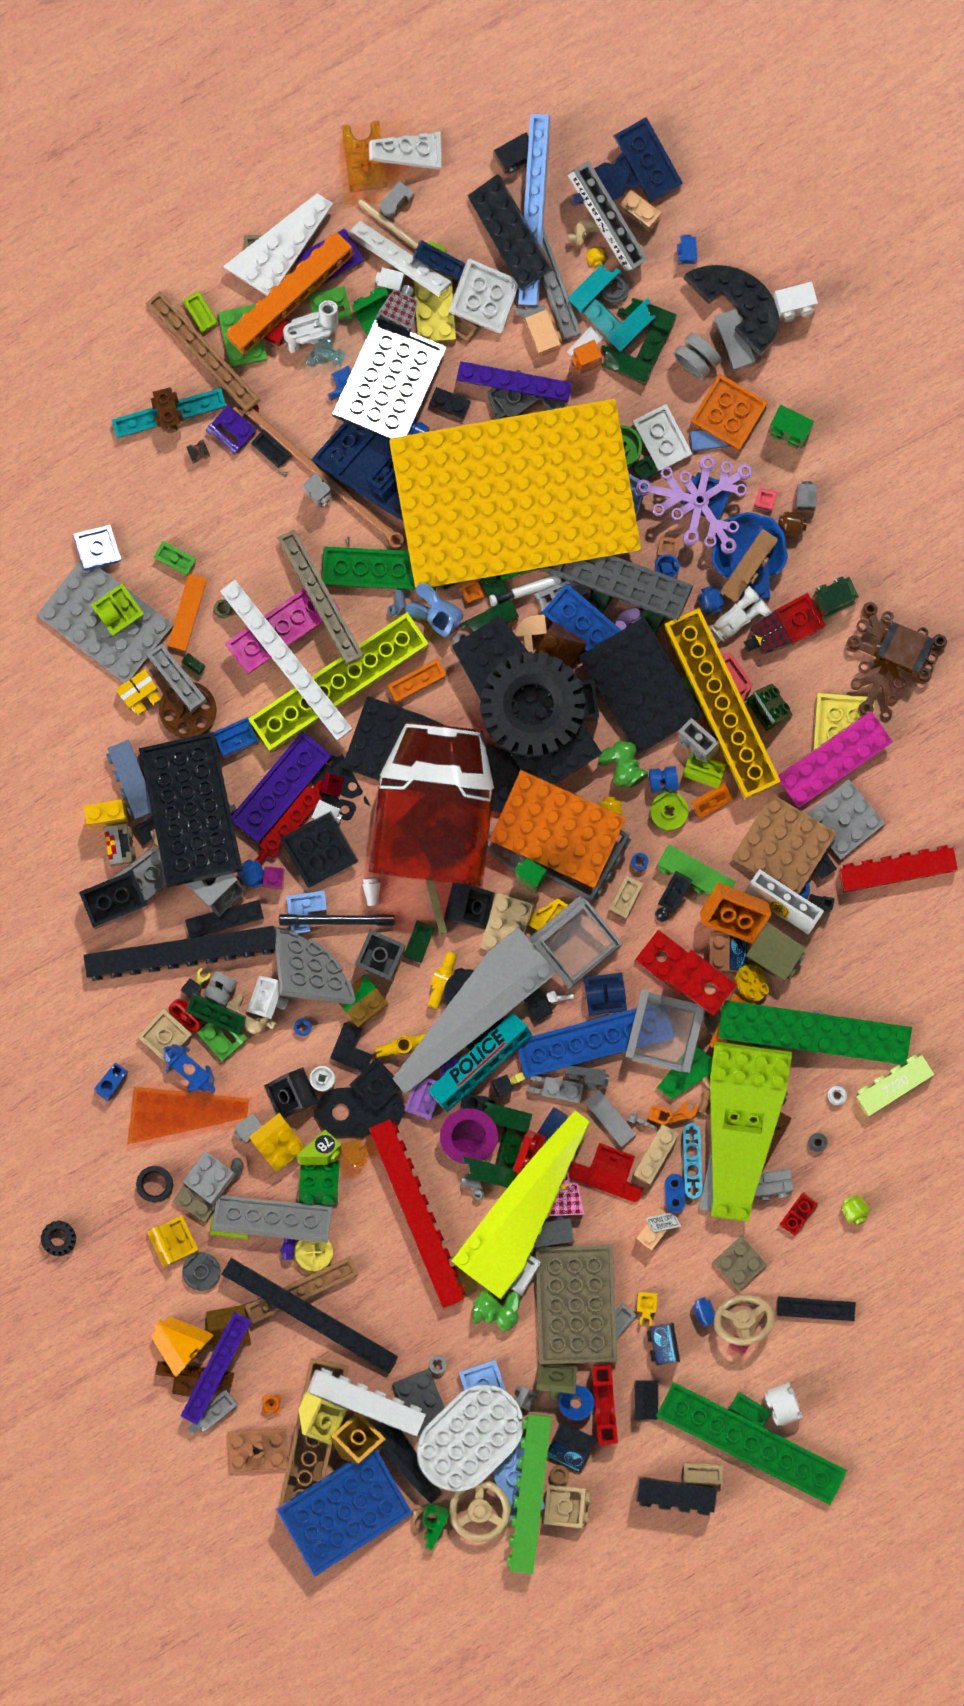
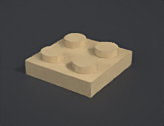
M163 1008L138 1035V1038L167 1063L164 1058L163 1048L172 1044L182 1046L192 1034Z

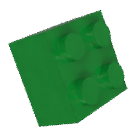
M780 404L769 426L768 433L776 440L783 439L787 441V444L792 448L797 449L799 447L802 449L813 427L814 420Z

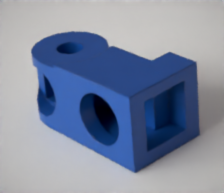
M114 1063L96 1085L94 1092L106 1101H109L129 1071L118 1063Z

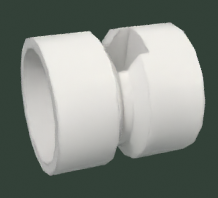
M319 1066L312 1070L310 1083L316 1090L326 1092L333 1088L336 1078L330 1068Z

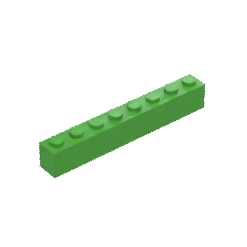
M528 1413V1418L524 1417L523 1429H526V1437L521 1439V1449H524L523 1457L519 1456L518 1468H522L521 1476H517L516 1488L520 1489L519 1496H515L514 1499L517 1515L512 1516L511 1527H515L514 1535H510L509 1547H513L512 1555L508 1554L507 1566L510 1567L511 1572L534 1574L552 1416Z

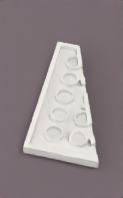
M318 193L225 264L223 268L267 296L274 286H278L288 274L332 208L333 203Z

